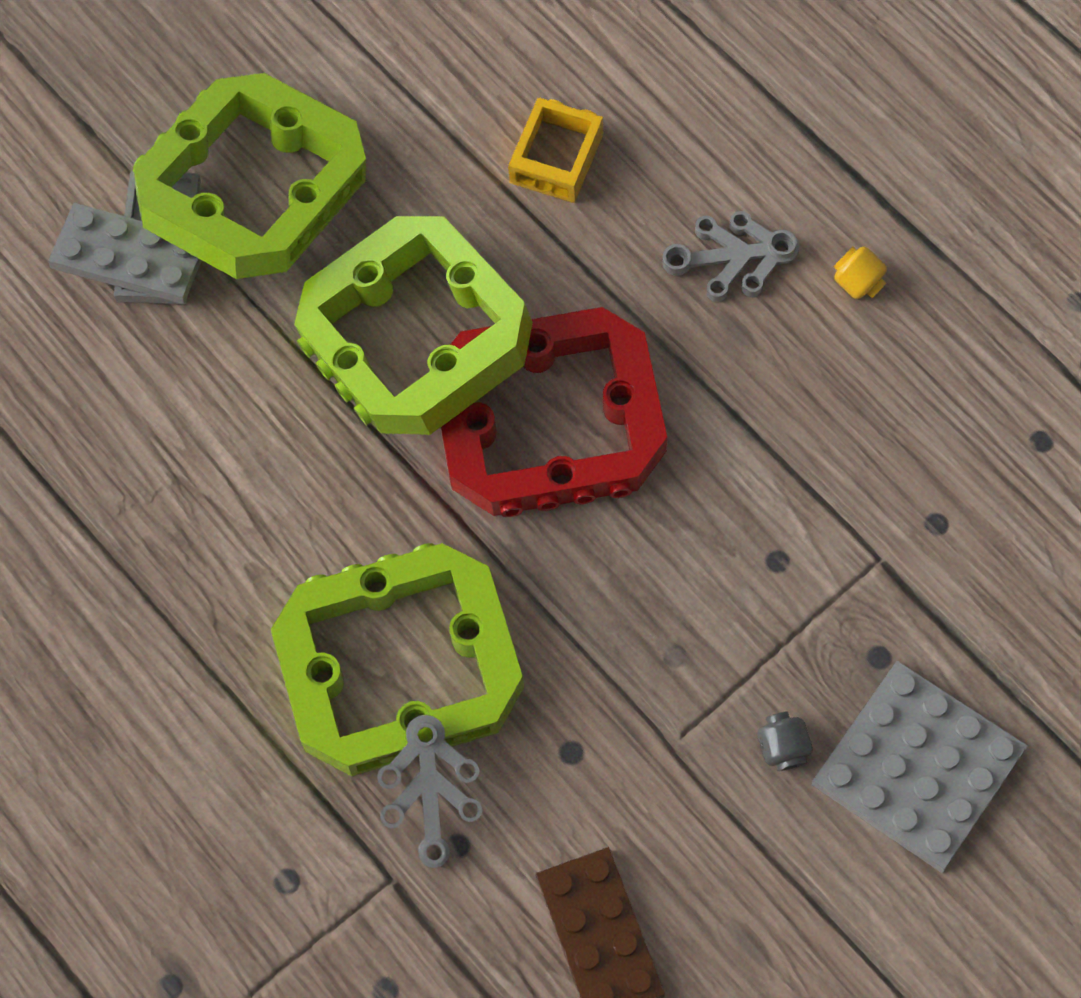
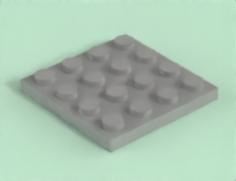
M896 661L812 780L811 785L943 873L1024 753L1027 745L902 663Z

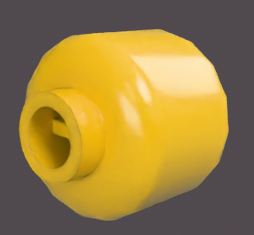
M852 246L833 266L837 270L834 280L854 299H861L866 294L872 299L886 284L882 277L887 271V266L867 247L863 246L856 249Z

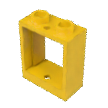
M538 97L508 165L510 183L575 203L603 137V117L587 109L578 110L565 106L558 100H546ZM542 121L586 134L571 172L527 159Z

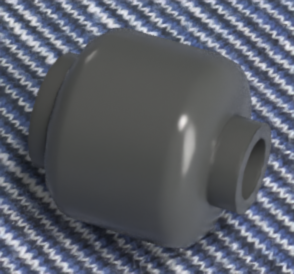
M788 711L766 717L768 724L760 728L757 733L765 762L770 766H776L778 771L806 764V757L812 753L813 747L804 720L799 717L790 718Z

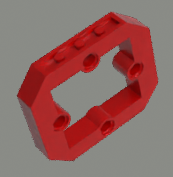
M604 307L532 319L533 323L523 367L532 373H542L552 367L555 357L608 348L614 379L610 380L603 389V413L611 423L625 426L629 445L628 451L577 460L567 456H557L550 459L543 466L487 475L482 450L492 445L496 438L495 415L492 409L481 402H474L441 427L451 489L493 516L515 517L523 511L538 508L540 511H549L565 503L574 502L575 504L582 505L605 496H611L612 498L626 497L640 489L667 452V433L645 332ZM491 326L460 331L450 345L461 349ZM534 346H541L544 348L543 351L538 353L529 351V349ZM625 398L629 402L624 405H617L613 400ZM476 422H481L486 425L483 429L473 430L469 428L472 424ZM560 475H565L571 479L565 484H558L553 481Z

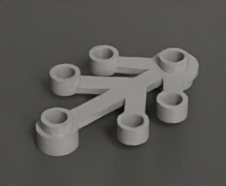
M737 211L730 218V230L740 236L749 234L760 242L748 245L717 225L712 217L702 216L697 219L695 224L697 237L702 240L713 239L725 248L690 252L684 245L673 244L664 250L662 264L667 273L680 276L692 267L728 263L717 278L711 279L707 284V297L713 302H722L728 295L729 285L750 259L763 258L755 271L745 275L742 279L741 289L743 294L753 298L762 293L763 282L778 264H788L796 259L799 253V242L791 232L777 230L772 233L751 220L748 213ZM743 220L747 224L745 226H737L735 222ZM702 225H709L712 229L703 231L700 227ZM778 246H784L785 248H787V251L781 252L777 251L775 248ZM674 260L681 261L683 264L680 266H674L670 263ZM749 282H755L759 286L757 288L751 289L746 284ZM713 287H721L724 291L714 293L711 289Z
M421 715L409 723L406 730L407 745L389 765H385L379 770L378 782L386 789L395 788L401 781L402 771L418 755L420 772L392 804H388L382 809L380 818L382 823L388 828L400 826L404 820V813L422 794L425 839L419 845L418 854L423 864L431 868H437L446 863L450 854L448 843L445 839L441 838L438 793L455 806L461 818L468 822L479 819L482 814V806L475 798H468L436 770L435 753L454 767L457 777L466 783L472 782L478 777L479 767L474 760L465 759L444 741L445 730L437 718L430 715ZM423 727H429L433 731V738L429 742H422L418 738V731ZM465 763H470L474 766L475 772L470 778H464L460 774V767ZM387 769H392L397 774V779L393 784H386L382 780V773ZM468 802H473L477 805L478 810L473 817H467L463 813V806ZM393 808L400 813V818L396 823H389L385 820L384 815L388 809ZM438 845L441 848L442 854L438 859H430L427 856L426 851L429 846Z

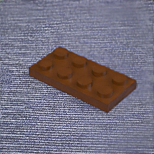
M609 847L535 873L580 998L665 997L664 990Z

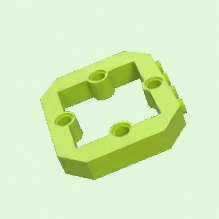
M266 73L216 79L207 89H203L198 94L196 101L186 111H182L168 131L161 133L150 150L145 155H140L134 163L135 188L143 228L235 279L287 272L366 181V156L357 122ZM240 114L271 130V143L278 151L292 153L303 147L329 161L313 180L301 179L291 184L288 191L289 207L263 237L224 216V203L217 195L200 193L190 198L172 188L191 166H196L206 161L209 152L208 148Z
M396 216L304 282L294 325L301 336L297 340L300 348L308 358L313 355L316 356L318 359L315 362L316 366L327 380L333 377L338 382L334 386L347 403L350 400L355 402L357 406L354 407V410L366 426L372 422L378 431L383 434L431 435L524 366L533 322L525 302L444 216ZM431 253L447 271L446 279L457 303L464 308L479 306L495 324L461 349L453 345H442L434 349L427 360L430 371L394 397L374 374L362 348L355 343H347L332 324L361 303L370 307L385 304L393 294L391 281Z
M432 543L422 544L416 547L413 552L403 555L388 554L379 558L377 562L365 566L353 564L342 569L340 573L330 576L324 574L312 576L305 583L297 585L270 629L300 741L305 752L350 776L389 765L408 743L406 738L408 723L421 715L433 716L442 723L445 730L444 741L451 747L497 734L524 689L523 675L489 566L443 543L437 545ZM375 582L386 584L385 588L380 592L374 593L368 590L370 585ZM453 583L461 612L451 619L449 625L452 645L461 656L467 658L476 657L487 694L434 710L424 702L410 701L398 710L396 721L341 737L331 699L338 696L342 691L344 676L334 656L324 652H317L310 624L365 608L382 611L391 607L396 599ZM468 628L476 629L479 632L473 639L466 640L460 637L461 632ZM327 670L333 673L332 677L326 682L320 683L314 680L315 676L321 671ZM424 727L418 731V738L422 742H429L433 738V731L429 727Z

